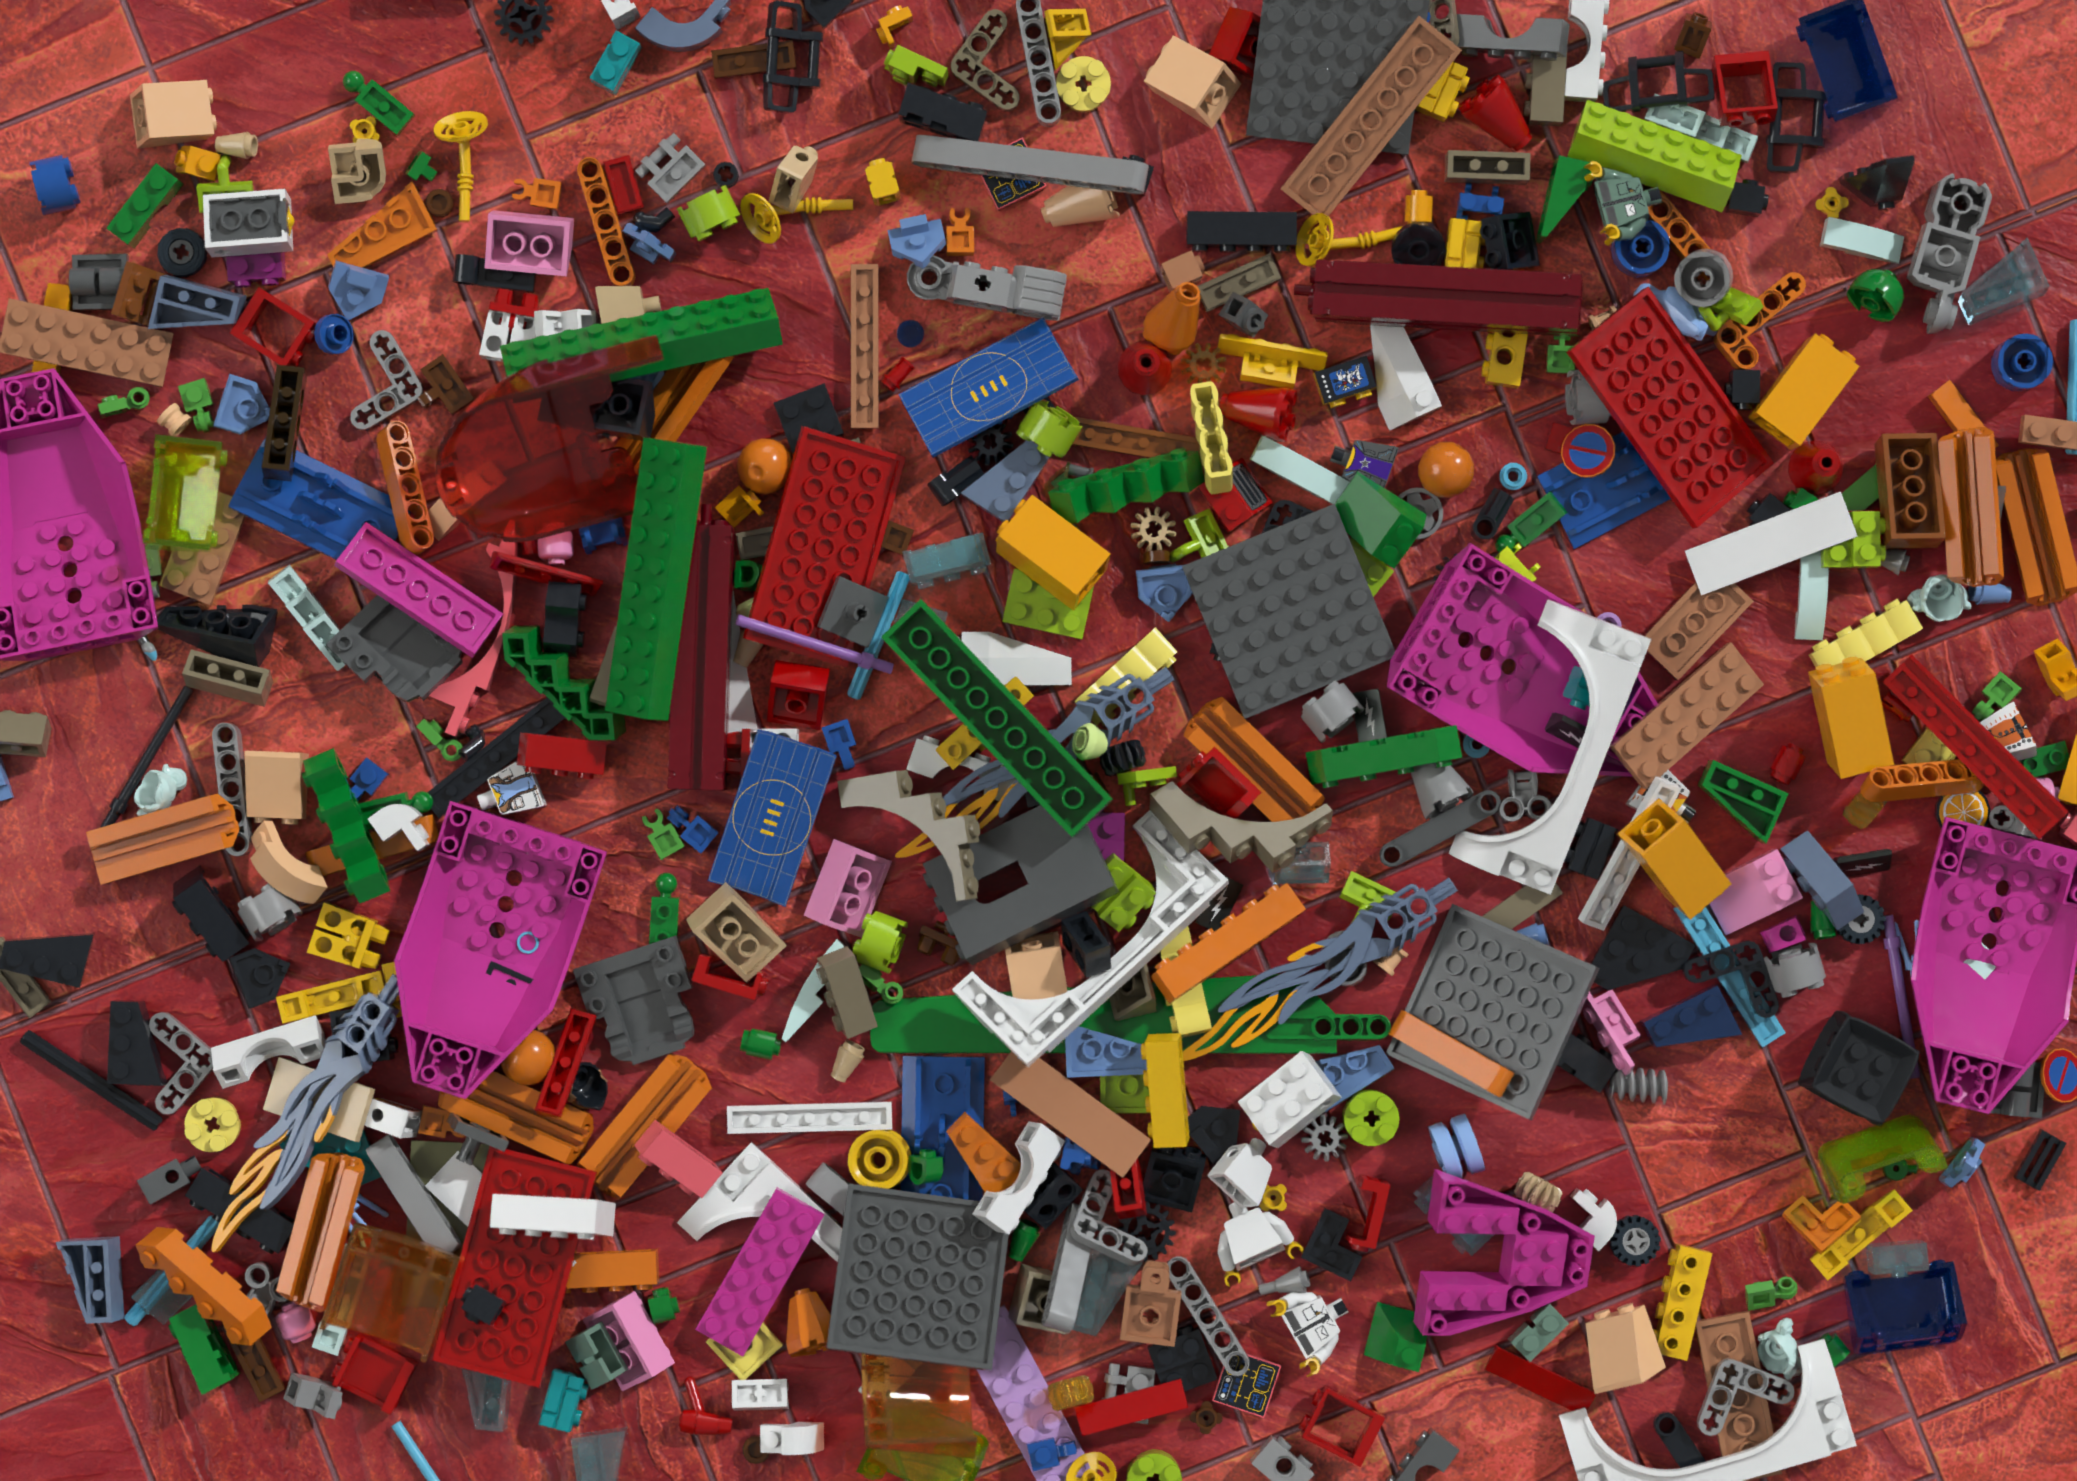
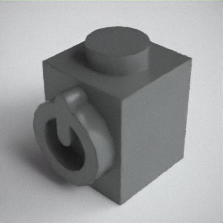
M1232 292L1218 314L1236 330L1252 338L1256 336L1260 329L1265 327L1264 322L1268 317V314L1251 300Z

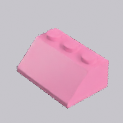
M491 211L488 214L485 269L567 276L573 244L574 218Z
M833 839L804 916L862 938L865 931L862 929L863 920L867 913L871 914L892 861Z
M636 1291L619 1298L582 1319L587 1328L601 1321L603 1322L628 1367L627 1371L615 1378L622 1391L654 1377L675 1363Z

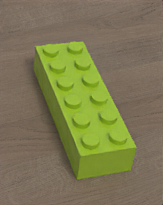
M1587 100L1577 122L1567 157L1587 162L1596 161L1601 167L1630 174L1633 178L1637 177L1644 185L1653 188L1658 187L1661 191L1723 212L1734 188L1742 155L1734 153L1729 149L1709 144L1704 140L1684 135L1679 131L1659 126L1654 122L1634 117L1626 112L1609 108L1601 103Z

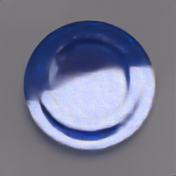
M914 320L902 322L897 329L898 341L905 347L912 348L918 346L924 338L923 327Z

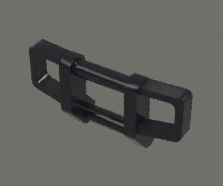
M773 1L769 3L767 28H765V37L768 38L766 74H763V108L766 111L788 114L796 111L799 88L818 89L821 87V79H818L820 42H823V33L802 31V8L800 4ZM778 8L792 11L793 30L775 28ZM779 40L809 42L807 78L777 75ZM772 85L790 88L787 107L773 104Z
M1683 50L1675 51L1673 55L1637 59V56L1628 57L1629 75L1603 83L1604 106L1620 112H1641V109L1677 104H1679V107H1683L1693 103L1711 102L1715 99L1712 71L1710 69H1686ZM1675 65L1677 94L1640 98L1638 70ZM1685 75H1706L1709 86L1708 95L1687 98ZM1629 82L1631 105L1611 107L1609 88Z
M1776 62L1773 66V80L1778 110L1775 122H1770V132L1766 136V144L1768 145L1767 169L1773 173H1797L1800 168L1803 147H1825V139L1822 137L1825 102L1828 101V93L1807 89L1806 68L1803 63ZM1781 69L1800 70L1801 89L1778 88L1779 71ZM1783 100L1814 102L1812 136L1780 135ZM1774 145L1797 146L1793 166L1773 165Z

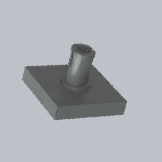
M837 576L817 627L868 648L889 597Z
M450 1113L447 1119L448 1124L455 1132L466 1136L462 1148L456 1157L459 1161H465L466 1164L472 1165L481 1143L505 1152L509 1143L505 1136L454 1113Z

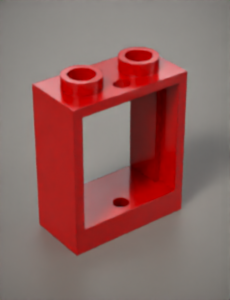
M1769 51L1714 55L1711 70L1720 126L1739 127L1743 124L1756 123L1757 125H1765L1775 122L1778 106ZM1760 74L1765 106L1727 109L1723 77Z
M258 287L230 334L279 365L297 367L304 356L301 353L307 343L310 345L315 340L314 331L317 323ZM269 302L305 324L284 358H281L248 337V334Z
M1324 1385L1322 1391L1317 1389L1312 1398L1311 1404L1314 1407L1310 1415L1305 1413L1298 1428L1302 1430L1300 1435L1319 1447L1361 1467L1385 1420V1416ZM1329 1396L1370 1417L1352 1452L1311 1432Z

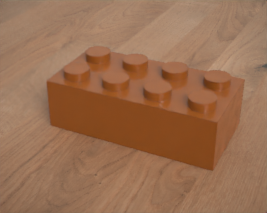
M1936 433L1882 434L1874 444L1880 517L1885 519L1886 524L1885 533L1882 534L1883 545H1885L1886 549L1938 548L1946 538L1937 435Z

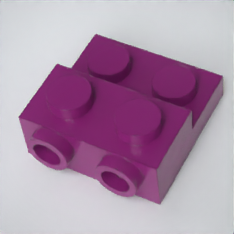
M284 252L226 256L228 282L231 284L235 283L237 288L251 287V282H262L263 286L279 285V280H286Z
M1101 812L1088 824L1104 860L1114 853L1124 861L1125 813Z

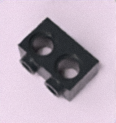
M1084 911L1062 919V943L1085 977L1088 978L1111 969L1110 944L1089 914Z
M1054 1161L1047 1171L1046 1179L1043 1183L1039 1184L1033 1194L1034 1197L1031 1204L1024 1209L1044 1229H1047L1083 1191L1081 1186Z

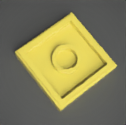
M764 1322L743 1357L711 1338L706 1341L740 1380H746L783 1346V1343Z

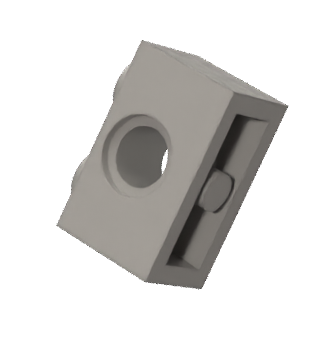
M1271 1435L1250 1459L1251 1464L1271 1481H1309L1314 1476V1472L1311 1469L1313 1464L1302 1454L1298 1457L1290 1451L1292 1446L1281 1436L1276 1439ZM1282 1458H1287L1291 1461L1290 1469L1284 1472L1279 1471L1276 1468L1277 1462Z

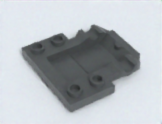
M379 595L372 599L326 644L327 648L365 684L377 673L382 678V683L385 687L404 702H410L418 697L424 701L463 663L460 659L461 650Z
M676 935L573 969L587 1013L596 1015V1019L605 1018L607 1024L605 1037L610 1043L611 1055L616 1059L632 1061V1064L635 1065L686 1048L685 1042L694 1036L692 1016L680 992L691 989L694 986Z

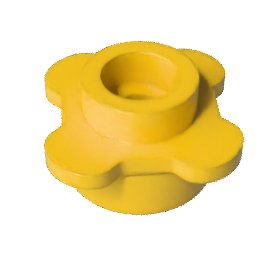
M369 116L366 119H354L351 121L350 128L354 135L353 143H356L357 139L379 141L380 135L376 132L375 125L377 121L374 117ZM363 129H367L366 134L362 133Z
M1829 187L1825 190V195L1822 199H1818L1815 205L1827 217L1838 218L1839 212L1842 208H1846L1849 202L1846 197H1841L1834 187ZM1830 201L1834 202V206L1830 205Z
M1278 1184L1277 1186L1266 1185L1260 1208L1263 1211H1268L1269 1209L1285 1210L1287 1207V1203L1284 1201V1194L1287 1191L1286 1187L1283 1184ZM1272 1195H1275V1196H1276V1199H1275V1200H1271L1270 1197H1271Z

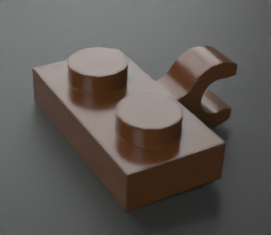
M443 354L420 369L432 386L430 390L417 398L424 409L440 398L450 413L454 415L475 400Z

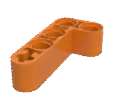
M1796 272L1786 274L1757 297L1764 307L1754 316L1755 324L1753 327H1748L1729 319L1713 336L1715 346L1735 370H1749L1757 364L1759 359L1758 352L1747 337L1803 293L1806 281L1801 274ZM1794 281L1797 285L1783 296L1780 291ZM1766 296L1775 299L1776 308L1774 310L1765 307L1764 298ZM1723 330H1728L1733 334L1734 340L1731 344L1722 341L1721 333ZM1744 351L1750 355L1751 361L1749 365H1743L1739 362V352Z

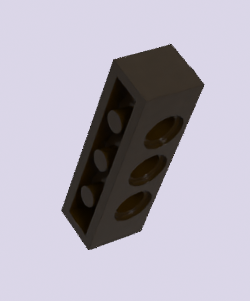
M277 365L261 467L264 479L292 482L307 381L305 368Z

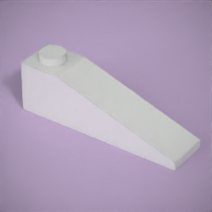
M1370 325L1378 407L1389 431L1438 410L1442 406L1404 327Z
M962 632L964 644L1004 685L1014 677H1017L1025 686L1072 685L1070 657L992 632Z

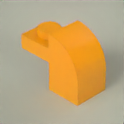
M2057 638L2034 650L2038 666L2056 697L2060 695L2065 701L2077 697V669L2066 646Z

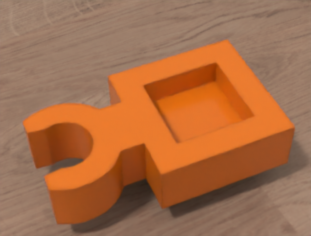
M534 178L533 185H528L523 179L514 180V184L522 185L524 191L522 194H512L513 199L523 201L531 198V206L558 210L562 182Z
M951 208L949 219L954 226H946L947 256H974V226H966L970 220V210L965 208V216L957 218L955 216V209Z
M423 1105L417 1130L418 1133L445 1138L446 1131H451L458 1138L465 1137V1135L455 1132L448 1124L447 1119L451 1112Z

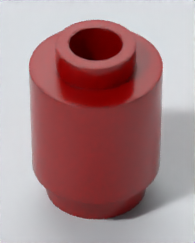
M1791 743L1787 747L1781 745L1770 767L1772 771L1769 776L1789 786L1791 780L1794 781L1806 759L1802 755L1804 750Z

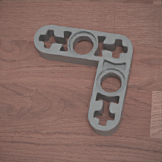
M385 330L376 331L371 336L370 346L393 385L352 410L351 422L360 430L372 429L417 402V398L424 392L422 383L396 339ZM381 336L384 339L389 338L390 341L387 342V346L391 352L395 349L397 350V353L389 355L385 360L382 359V356H387L385 350L381 347H376L379 343L378 338ZM394 359H400L404 363V369L399 374H393L389 369V365ZM409 372L411 377L406 379L412 386L417 385L418 387L414 390L416 395L413 397L409 394L404 395L407 388L403 381H400L399 384L396 382V380L404 378ZM385 396L392 397L395 402L393 409L388 412L380 408V401ZM374 403V407L381 414V417L377 418L376 414H372L367 418L369 423L366 425L363 422L358 423L357 419L360 418L359 412L363 411L367 414L373 411L370 405Z
M160 1012L151 1017L149 1021L150 1031L185 1061L182 1067L160 1091L155 1101L159 1112L172 1114L184 1105L213 1070L211 1048L168 1012ZM167 1018L168 1022L166 1025L171 1030H175L176 1026L179 1028L170 1040L167 1039V1036L171 1033L165 1029L160 1031L157 1029L159 1026L158 1022H156L157 1019L163 1020ZM181 1034H185L190 1038L191 1045L187 1050L179 1049L176 1044V1039ZM197 1044L200 1046L196 1050L199 1054L205 1055L208 1053L210 1055L208 1058L209 1066L206 1064L200 1066V1058L195 1054L191 1058L188 1056ZM183 1073H189L193 1076L194 1084L189 1089L183 1088L180 1085L179 1078ZM176 1090L185 1094L183 1098L179 1094L173 1099L174 1108L171 1106L165 1108L163 1106L165 1104L164 1096L170 1097Z
M1104 1169L1098 1170L1087 1184L1071 1224V1236L1077 1242L1126 1265L1137 1266L1146 1257L1147 1246L1140 1239L1101 1221L1112 1195L1110 1172ZM1103 1179L1105 1186L1100 1194L1096 1193L1100 1184L1099 1180ZM1088 1200L1097 1202L1100 1208L1099 1211H1090L1087 1208L1086 1202ZM1082 1224L1087 1226L1085 1234L1081 1232ZM1096 1230L1100 1231L1096 1239H1093ZM1111 1235L1115 1239V1246L1105 1245L1102 1241V1236ZM1124 1242L1123 1249L1119 1251L1118 1248ZM1132 1247L1137 1249L1135 1257L1131 1255Z
M1732 1358L1723 1359L1718 1363L1697 1417V1426L1706 1435H1717L1724 1426L1738 1388L1775 1403L1786 1404L1794 1397L1793 1385L1782 1377ZM1734 1364L1733 1369L1737 1372L1735 1376L1730 1375L1727 1381L1728 1384H1733L1731 1389L1723 1384H1717L1718 1379L1724 1382L1726 1378L1723 1368ZM1752 1374H1760L1763 1379L1762 1385L1756 1389L1751 1388L1748 1385V1378ZM1769 1378L1773 1379L1770 1382L1773 1386L1781 1387L1782 1384H1785L1784 1388L1788 1391L1787 1395H1781L1780 1398H1777L1778 1394L1771 1389H1768V1393L1764 1394L1768 1387ZM1718 1389L1725 1390L1727 1393V1400L1720 1405L1715 1404L1712 1399L1713 1393ZM1708 1405H1711L1713 1408L1723 1411L1721 1415L1715 1412L1713 1420L1717 1422V1425L1715 1427L1711 1426L1707 1430V1425L1703 1423V1420L1711 1417L1713 1411L1707 1409Z

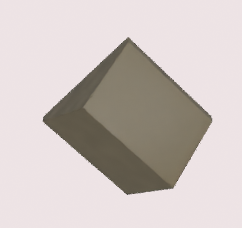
M1147 964L1109 998L1116 1021L1156 1012V998Z

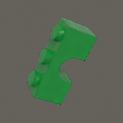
M156 163L107 226V229L135 249L151 228L149 223L157 210L165 204L168 206L184 184Z

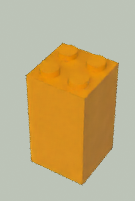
M1815 333L1804 341L1760 400V403L1748 416L1751 421L1790 450L1799 447L1860 367L1854 363L1856 361L1854 356L1845 350L1842 352L1838 351L1833 347L1834 342L1824 334L1818 336Z
M1031 495L1027 501L1022 499L1014 510L1015 516L1011 521L1005 520L997 530L999 535L995 540L997 542L996 553L1074 611L1107 571L1111 554L1035 496Z
M1848 657L1843 659L1842 663L1835 665L1822 664L1817 666L1815 670L1809 671L1808 675L1826 760L1840 779L1869 772L1876 767L1894 765L1876 674L1862 658Z
M1660 798L1617 833L1664 897L1690 920L1732 885L1687 822Z

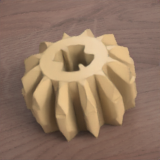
M1146 507L1144 508L1146 518L1139 513L1135 515L1141 524L1131 523L1130 527L1139 530V532L1131 534L1132 539L1142 538L1137 544L1138 548H1141L1146 542L1148 543L1146 552L1152 551V544H1156L1157 550H1162L1161 541L1166 546H1171V541L1165 536H1176L1175 531L1167 530V528L1175 526L1176 522H1165L1170 516L1168 511L1161 518L1158 516L1160 507L1155 508L1154 515H1151L1150 509ZM1150 523H1155V527L1157 524L1160 526L1161 530L1157 532V537H1151L1152 533L1150 535L1146 533Z
M1530 1172L1523 1173L1522 1177L1517 1181V1186L1514 1190L1518 1198L1547 1209L1552 1213L1558 1207L1563 1194L1561 1189Z

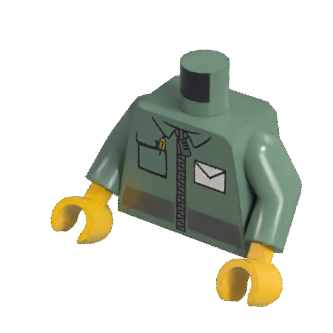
M1596 161L1590 162L1584 166V169L1591 171L1590 174L1585 176V180L1587 182L1595 178L1598 180L1594 182V193L1604 225L1600 234H1606L1608 238L1604 241L1605 245L1609 246L1614 241L1632 240L1645 227L1649 219L1648 206L1662 203L1659 188L1656 187L1643 191L1639 178H1633L1630 174L1601 167Z

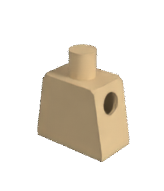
M799 146L792 147L777 167L768 202L793 214L811 185L819 158L814 148L809 146L804 148ZM791 179H795V183L790 187L788 182Z
M640 286L595 287L601 324L616 321L620 318L640 316L647 312L662 311L659 296L643 298Z

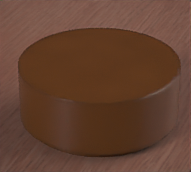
M435 189L426 197V208L433 216L445 217L452 212L454 201L447 191Z
M1166 550L1147 551L1143 554V564L1161 565L1171 562L1170 552Z
M760 1435L749 1437L743 1445V1455L750 1463H762L770 1454L761 1453Z

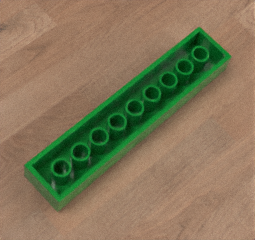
M769 288L754 289L737 295H726L723 298L709 301L703 300L682 307L675 306L668 310L647 312L631 318H620L608 323L592 324L589 327L580 329H569L557 334L541 335L534 339L520 342L513 341L506 345H501L500 350L512 401L517 403L783 345L778 315Z
M643 438L605 711L647 720H668L707 452L706 446Z
M922 599L881 636L1071 837L1077 836L1114 800Z

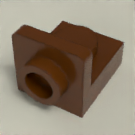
M1693 12V15L1686 13L1674 50H1683L1684 54L1700 59L1712 29V22L1708 21L1709 18L1697 12Z

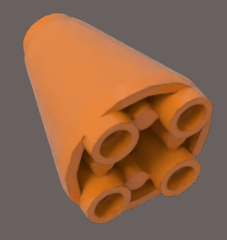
M1183 282L1173 289L1146 314L1143 323V337L1172 355H1179L1183 350L1188 349L1195 341L1200 307L1199 288L1191 282Z

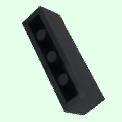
M1187 211L1186 247L1192 248V252H1208V248H1219V252L1231 253L1236 252V248H1247L1249 253H1261L1263 248H1274L1275 253H1290V248H1296L1297 212Z
M205 1166L200 1170L185 1196L190 1199V1205L201 1211L207 1209L214 1214L212 1218L220 1223L229 1205L246 1189L242 1188L236 1195H230L229 1191L233 1181L212 1168ZM253 1194L249 1199L244 1201L233 1214L229 1223L246 1205H248L257 1196ZM258 1207L238 1226L236 1233L245 1239L250 1240L252 1237L259 1241V1247L270 1254L274 1252L280 1253L290 1240L295 1220L275 1207H271L269 1210H263Z

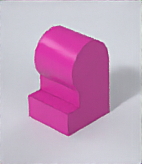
M1797 915L1760 932L1769 953L1806 940V935Z

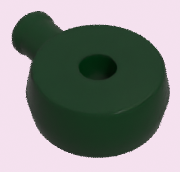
M1892 1155L1884 1161L1882 1170L1885 1177L1889 1180L1899 1181L1907 1173L1916 1174L1917 1165H1908L1903 1157ZM1895 1165L1898 1167L1896 1171L1893 1170Z

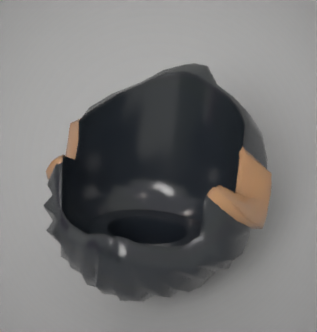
M581 1062L567 1101L582 1110L592 1109L600 1111L605 1104L608 1094V1080L603 1077L601 1069L596 1067V1065H592L591 1062Z

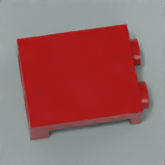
M1215 746L1207 754L1202 750L1191 762L1194 767L1188 764L1178 774L1181 780L1176 784L1179 788L1185 783L1188 784L1216 813L1234 819L1247 809L1262 793Z
M705 953L699 954L691 981L752 1000H756L759 995L763 996L769 982V979L765 978L766 972H757L754 985L709 972L714 956Z
M1360 1174L1357 1185L1363 1190L1372 1191V1197L1363 1234L1358 1236L1346 1233L1345 1239L1350 1243L1352 1249L1368 1252L1369 1248L1376 1249L1391 1184L1387 1180Z
M361 1333L355 1339L350 1337L343 1350L347 1354L343 1363L338 1362L331 1374V1377L335 1378L332 1386L336 1388L338 1386L382 1407L381 1411L391 1415L395 1412L419 1362Z

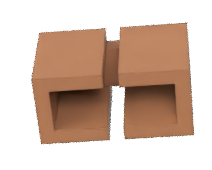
M1192 250L1162 263L1160 268L1169 292L1183 282L1200 283L1205 270L1200 256L1194 257Z

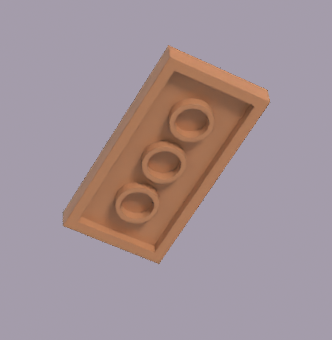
M201 484L197 485L159 586L212 606L246 518L245 515L228 507L232 496Z
M1695 582L1644 635L1651 639L1647 653L1674 679L1679 680L1754 601L1735 583L1701 595L1697 582Z

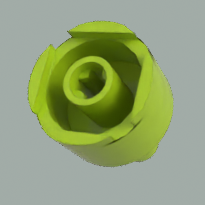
M726 185L721 186L723 192L719 194L714 189L687 202L689 208L683 210L681 206L677 208L691 239L696 237L700 242L714 235L712 229L722 226L724 230L738 223L736 217L740 216V213Z
M1042 399L1031 405L1016 433L1024 440L1029 442L1032 440L1038 444L1037 449L1041 453L1049 457L1054 454L1062 458L1070 449L1082 426H1079L1080 422L1067 411L1058 406L1056 408L1047 407L1049 401Z
M875 911L873 915L867 913L862 923V929L865 930L861 940L857 939L852 951L857 956V962L889 974L892 969L888 968L890 962L895 964L900 955L906 937L901 931L902 927L908 928V922Z
M1366 1089L1354 1094L1347 1101L1343 1108L1342 1121L1345 1130L1356 1142L1366 1146H1378L1386 1143L1395 1135L1399 1125V1112L1395 1103L1387 1095L1378 1090ZM1368 1111L1378 1115V1118L1373 1120L1372 1125H1369V1122L1364 1120V1117L1369 1114Z
M1158 1449L1147 1450L1134 1457L1128 1466L1126 1474L1127 1481H1150L1147 1477H1153L1154 1473L1158 1474L1161 1481H1182L1181 1471L1175 1459L1167 1452Z

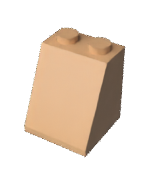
M1174 35L1163 46L1160 57L1149 68L1144 80L1154 93L1213 129L1242 84L1224 62Z
M207 80L144 83L130 94L137 149L206 140L216 131V117L211 114L210 104L213 103L212 89L208 88Z
M245 750L247 817H254V823H262L263 820L271 821V818H282V824H298V819H306L307 786L303 780L302 773L305 772L303 760L308 759L309 754Z
M1058 931L1033 935L1005 949L1012 996L1014 998L1029 1000L1045 999L1067 992Z
M1633 1303L1618 1307V1311L1610 1313L1609 1309L1601 1310L1594 1313L1595 1318L1586 1323L1595 1394L1641 1384L1666 1368L1645 1305L1634 1307Z

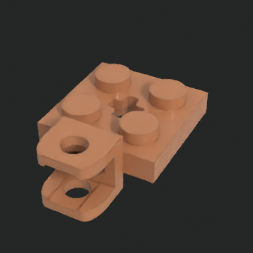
M1147 1260L1142 1269L1140 1286L1127 1284L1120 1340L1175 1347L1181 1291L1168 1289L1170 1270L1166 1262ZM1153 1274H1158V1275H1160V1276H1159V1277H1153L1152 1275H1153ZM1149 1309H1154V1313L1159 1315L1154 1317L1152 1322L1147 1321V1317L1143 1316V1313L1148 1312Z

